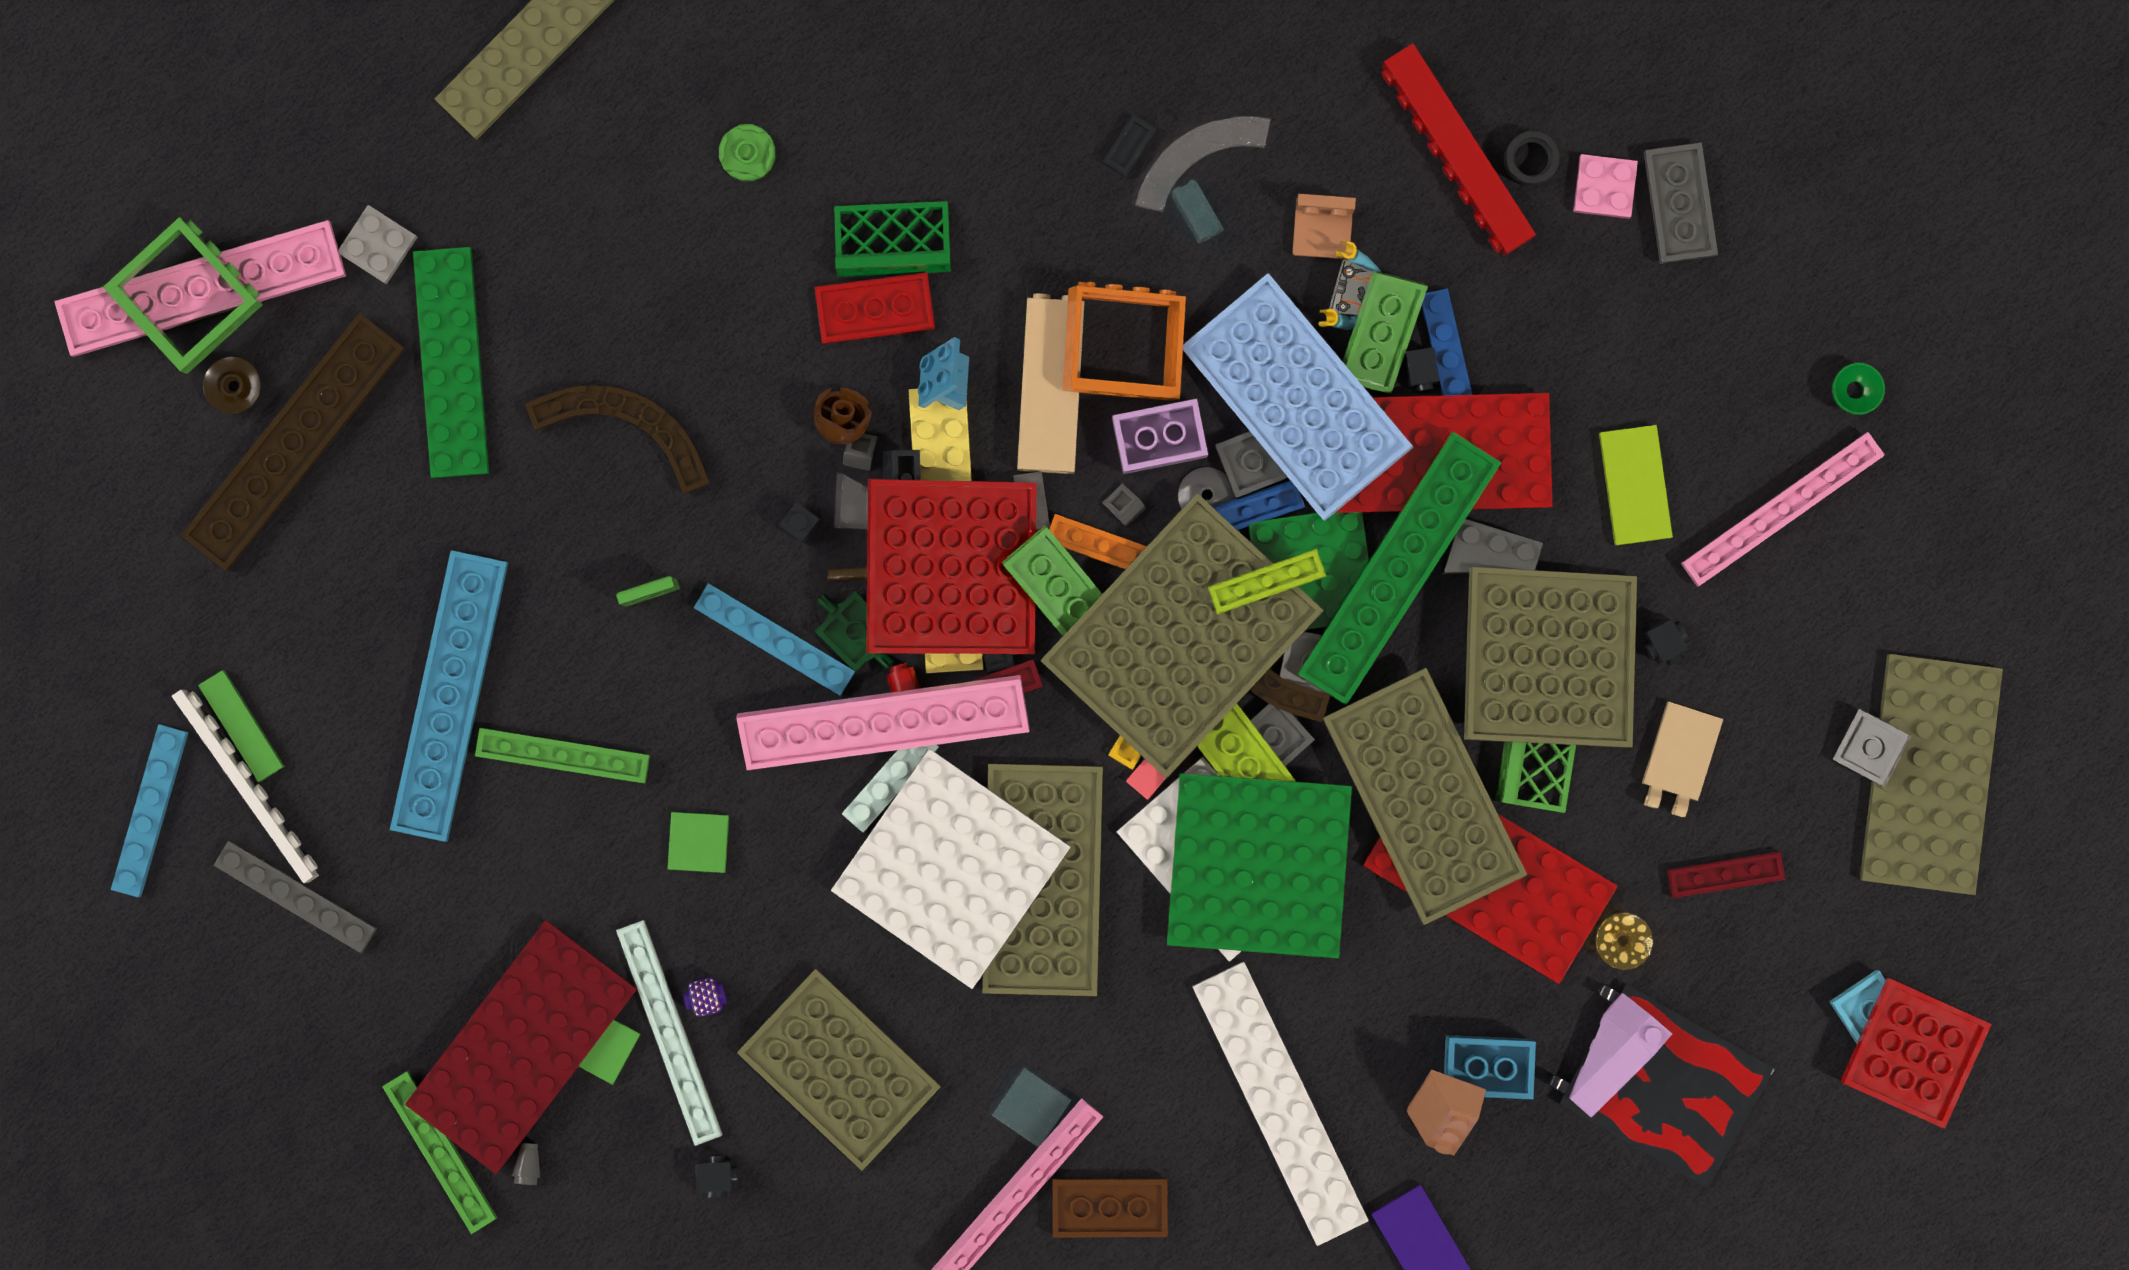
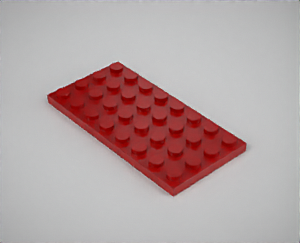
M1549 393L1372 397L1411 443L1413 448L1335 513L1400 512L1451 432L1456 433L1501 462L1471 510L1551 508L1552 475Z
M1498 814L1527 875L1445 916L1559 984L1609 902L1617 885ZM1379 836L1363 866L1406 891Z

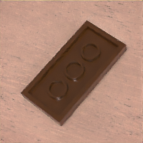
M1167 1178L1053 1179V1238L1168 1237Z

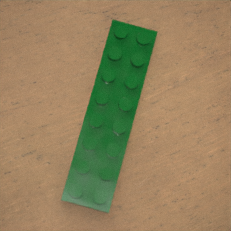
M472 248L413 252L430 475L432 479L489 474Z

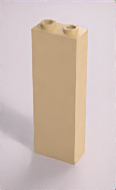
M1033 294V298H1027L1018 471H1041L1074 474L1079 393L1063 391L1068 295H1063L1062 300L1050 299L1048 294ZM1082 301L1077 378H1080L1084 301Z

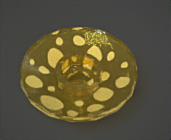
M1629 913L1614 914L1604 920L1598 929L1596 936L1597 951L1602 960L1613 968L1621 970L1634 969L1643 964L1651 954L1653 946L1652 932L1647 923L1637 915ZM1622 935H1625L1628 939L1625 946L1618 944V938Z

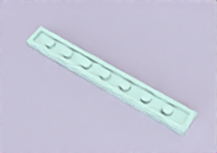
M643 920L616 930L694 1145L696 1146L722 1136L723 1134L645 921Z

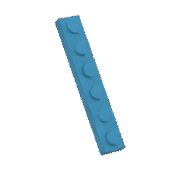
M709 583L694 606L696 610L840 696L855 673L854 670Z
M158 724L111 887L113 891L135 897L142 896L188 736L186 731Z

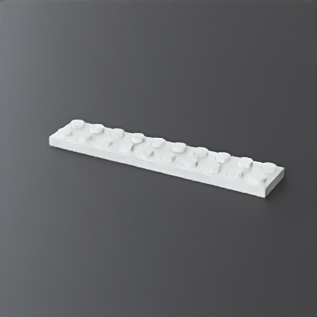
M1244 961L1192 986L1316 1245L1325 1243L1368 1222V1218Z

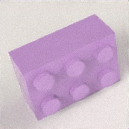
M1197 399L1112 416L1123 474L1203 459L1208 456Z

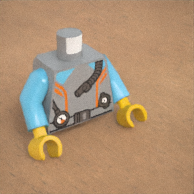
M1342 240L1341 243L1345 245L1346 250L1344 253L1336 251V256L1346 258L1347 260H1343L1341 263L1329 309L1320 310V313L1326 314L1327 320L1319 322V326H1332L1351 330L1354 329L1373 270L1381 272V270L1368 256L1356 249V245L1353 242Z

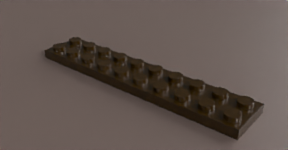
M359 313L181 536L223 570L229 571L406 349Z

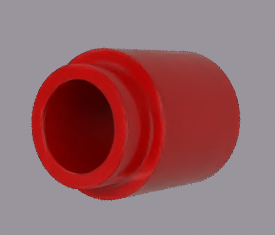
M906 663L891 667V673L886 675L891 692L920 689L914 667L908 668Z

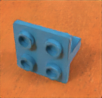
M954 337L922 357L919 366L921 370L920 385L918 387L919 407L925 408L935 401L957 410L966 407L969 357L959 353L960 339Z

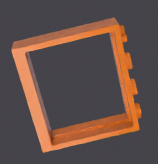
M1078 282V286L1069 288L1063 391L1165 401L1180 399L1186 296H1176V292L1171 290H1160L1159 294L1149 293L1150 289L1145 287H1133L1132 291L1122 290V285L1107 284L1105 288H1097L1094 282ZM1082 299L1168 307L1163 386L1077 378Z

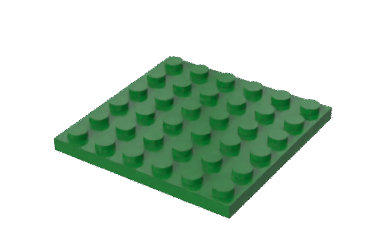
M1179 773L1167 945L1339 958L1352 786Z

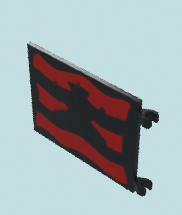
M1627 984L1624 985L1621 993L1606 985H1601L1597 991L1598 995L1613 1003L1621 993L1625 994L1654 1017L1672 1035L1656 1054L1592 1117L1569 1099L1590 1048L1570 1083L1554 1074L1550 1075L1547 1083L1564 1093L1559 1101L1560 1105L1708 1188L1775 1068Z

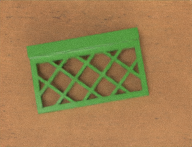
M1504 742L1495 801L1565 813L1576 745H1567L1562 750H1559L1556 744H1550L1556 754L1546 762H1543L1536 749L1543 745L1542 743L1532 746L1531 743ZM1532 753L1540 766L1528 774L1523 767V760ZM1559 758L1564 765V772L1555 779L1547 766ZM1544 770L1551 783L1539 790L1531 778ZM1525 782H1528L1536 793L1527 801L1517 799L1519 787ZM1553 786H1555L1560 794L1558 806L1549 805L1543 796ZM1539 798L1542 803H1537L1533 801Z

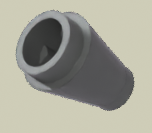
M521 1143L512 1173L514 1184L537 1185L538 1178H541L538 1144Z

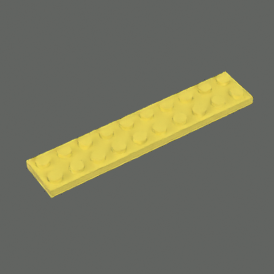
M909 389L912 450H920V480L972 481L967 399L966 407L961 410L938 401L922 408L918 406V389ZM925 654L926 673L983 670L982 654Z

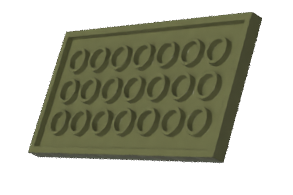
M1887 654L1879 719L1912 735L1886 787L1874 781L1871 783L1860 880L1976 895L2003 669Z
M1426 668L1323 718L1423 925L1527 875Z
M988 764V790L1069 845L1070 849L984 971L982 993L1097 996L1103 767Z

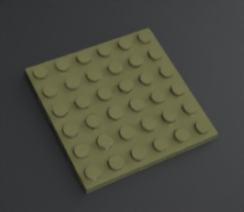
M1483 567L1469 568L1464 740L1633 747L1637 576Z

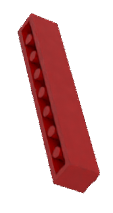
M1412 43L1384 61L1382 65L1383 71L1381 72L1384 80L1389 86L1394 85L1399 93L1396 97L1404 110L1409 109L1414 116L1412 119L1413 125L1420 134L1424 132L1430 141L1427 143V146L1433 156L1441 158L1445 165L1442 167L1445 175L1451 182L1455 180L1459 186L1458 194L1465 205L1470 204L1475 211L1473 217L1481 229L1486 228L1491 236L1488 240L1496 253L1501 252L1503 256H1506L1531 240L1536 235L1415 45Z

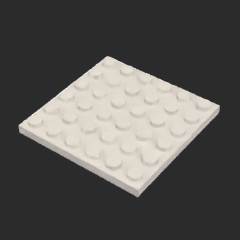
M929 749L831 891L973 989L1064 858L1070 846Z

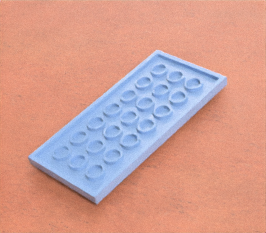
M1266 274L1183 344L1184 352L1324 521L1413 448L1411 443L1269 274Z

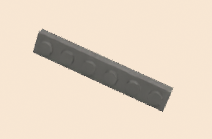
M232 841L227 842L213 865L360 953H363L377 929L374 925Z

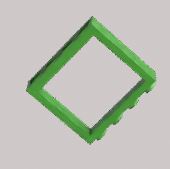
M179 217L104 285L103 288L179 371L188 374L263 304L257 299L260 294L249 282L244 285L238 278L241 275L239 270L231 262L225 264L219 258L222 252L211 241L206 243L199 236L202 230L192 220L186 222ZM182 233L244 300L186 355L123 288Z

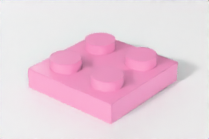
M1581 154L1579 157L1573 212L1630 219L1638 161Z

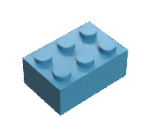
M1446 1035L1444 1074L1486 1089L1484 1097L1533 1099L1536 1041L1525 1038Z

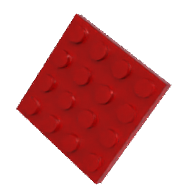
M1887 977L1840 1082L1945 1129L1992 1024Z

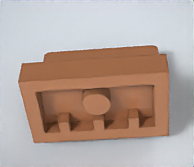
M1298 194L1295 210L1293 255L1346 259L1337 257L1336 251L1345 252L1346 247L1341 243L1342 240L1351 242L1352 214L1355 210L1356 198Z

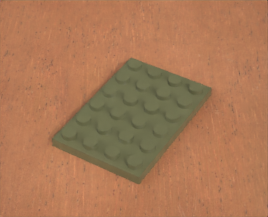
M817 968L737 1052L862 1171L941 1087L937 1081Z

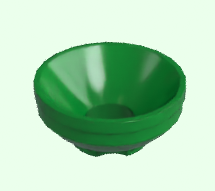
M1853 363L1842 368L1835 376L1832 384V395L1836 404L1843 411L1853 415L1867 414L1875 410L1882 402L1885 394V384L1881 374L1874 367L1865 363ZM1852 382H1856L1862 387L1863 393L1858 399H1853L1847 394V387Z

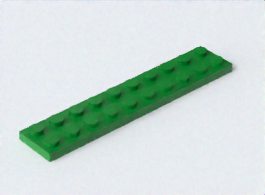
M1451 432L1298 671V675L1347 705L1501 464L1500 461L1456 433Z

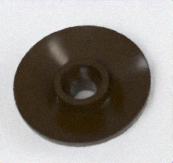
M226 357L216 361L207 370L203 381V390L206 399L215 409L227 414H237L248 410L257 401L261 390V381L257 370L251 363L238 357ZM237 381L239 388L237 391L232 392L230 385L232 382Z

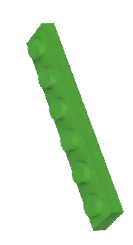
M484 728L479 729L475 753L476 757L646 783L650 755Z
M407 1071L382 1086L470 1233L476 1232L497 1219L498 1217L452 1141L404 1105L418 1087L411 1073Z

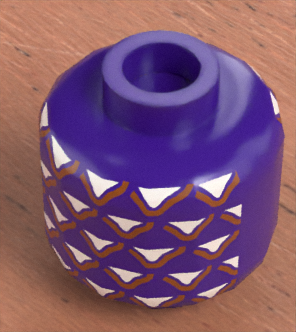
M713 976L691 981L688 984V992L683 993L686 1009H693L697 1017L719 1013L723 1009V1004H727L722 981L717 982V979Z

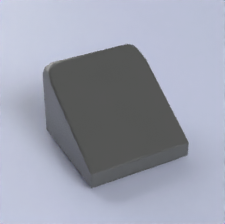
M864 434L855 442L846 444L843 465L870 470L877 436Z
M1123 483L1102 502L1125 527H1128L1146 509L1141 500Z

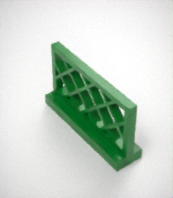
M948 201L834 206L835 260L838 277L951 272ZM930 210H942L943 219L935 227L924 218ZM902 211H910L916 216L907 228L895 219ZM881 212L888 218L879 229L867 220L873 213ZM841 214H854L859 221L848 230L841 224ZM920 221L931 230L921 241L910 232ZM892 222L903 231L893 242L882 234ZM863 223L874 232L865 243L854 235ZM942 226H943V234L939 231V229H940ZM841 230L846 233L843 238H841ZM936 234L944 241V250L932 251L925 244ZM906 235L917 244L911 252H903L896 246ZM878 236L889 245L883 253H874L868 248ZM849 238L860 246L854 254L842 255V245Z

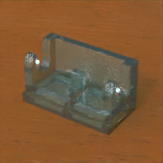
M1194 179L1190 180L1187 185L1172 190L1171 196L1199 244L1224 231L1197 181Z

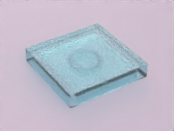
M1024 1067L992 1116L1039 1147L1071 1102V1099Z

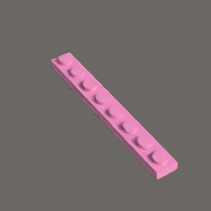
M1869 432L1863 434L1681 563L1697 587L1702 585L1882 458L1884 453Z
M1081 1099L931 1270H969L1099 1123L1103 1116L1090 1104Z

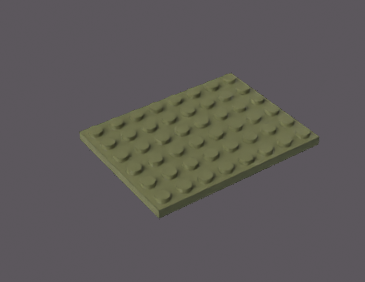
M1197 493L1041 659V662L1167 779L1323 612V609L1299 587H1295L1217 615L1208 590L1209 586L1272 565L1273 563Z

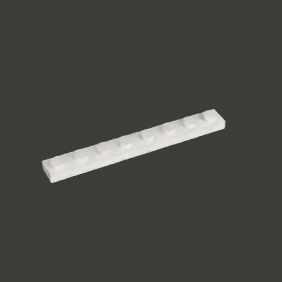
M180 690L172 695V698L302 882L308 883L319 875L315 871L318 868L317 864L309 854L306 856L299 848L301 842L295 833L286 830L282 824L285 822L282 814L276 808L272 809L266 801L268 799L267 793L259 784L255 786L249 776L252 775L250 769L243 761L238 762L233 755L235 748L227 738H221L217 732V729H219L217 722L211 715L208 714L206 716L200 706L203 704L196 693Z

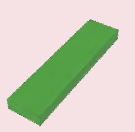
M225 670L220 671L198 685L258 782L263 781L285 767Z

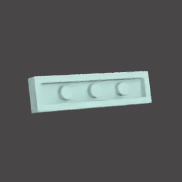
M929 745L897 750L844 810L842 815L864 832L900 792L927 751L931 749L935 752L939 746Z

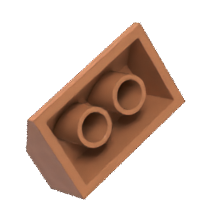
M1431 1070L1409 1104L1407 1113L1427 1146L1435 1148L1437 1152L1442 1154L1455 1155L1479 1119L1486 1089Z

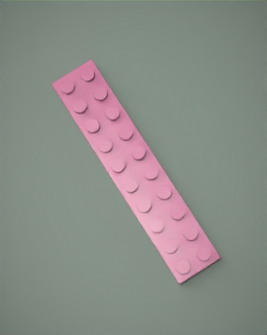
M329 220L223 251L219 256L225 264L231 262L239 270L241 275L238 278L244 285L249 282L260 294L257 297L260 302L346 276ZM205 257L132 278L123 286L127 293L162 331L234 310L244 302L241 296ZM103 287L54 301L68 350L72 357L146 336L145 332Z
M1021 675L737 714V723L747 770L1029 732Z

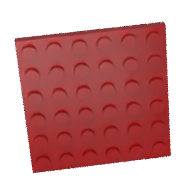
M868 479L866 653L1035 654V603L1001 562L1036 533L1037 483Z

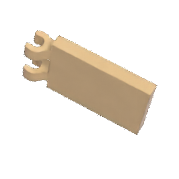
M1667 702L1642 784L1650 786L1644 802L1645 806L1658 808L1662 790L1677 795L1671 814L1680 817L1686 816L1689 799L1695 801L1699 799L1723 719Z

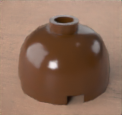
M832 388L825 390L818 396L814 407V425L823 438L832 443L849 444L855 442L864 435L870 423L872 412L868 408L869 402L860 393L849 388H841L840 391L831 392Z

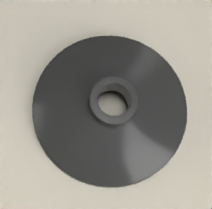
M1211 467L1198 468L1190 472L1181 482L1178 491L1181 509L1197 493L1202 497L1204 490L1212 492V498L1205 500L1212 507L1235 499L1227 475Z

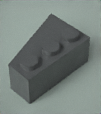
M1465 519L1450 542L1441 574H1469V568L1535 570L1543 543Z

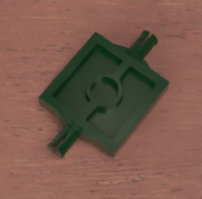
M854 592L846 601L836 605L826 593L823 594L821 597L829 605L821 598L817 600V603L829 614L825 622L815 632L855 672L865 662L873 658L886 670L889 666L882 658L890 665L894 662L886 653H866L867 602Z

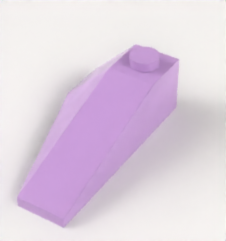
M1623 993L1619 995L1603 1014L1596 1037L1590 1045L1584 1066L1581 1067L1569 1099L1590 1117L1613 1097L1656 1054L1672 1035L1654 1017Z

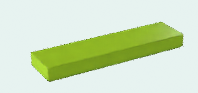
M1314 549L1209 586L1208 590L1218 615L1326 577L1318 551Z

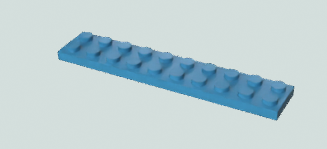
M452 550L450 552L390 826L392 831L448 842L508 562Z

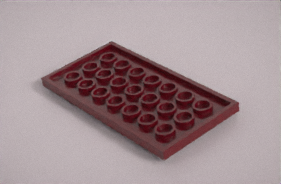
M545 920L404 1105L497 1174L634 995L637 988L548 920Z

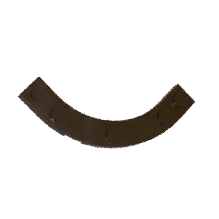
M576 386L565 388L525 403L536 431L563 420L583 415H607L626 420L643 429L661 446L673 467L683 494L710 485L701 458L685 430L664 409L639 394L611 386Z
M1271 669L1250 689L1255 695L1280 710L1321 723L1323 722L1330 698L1329 694L1293 684L1281 678Z

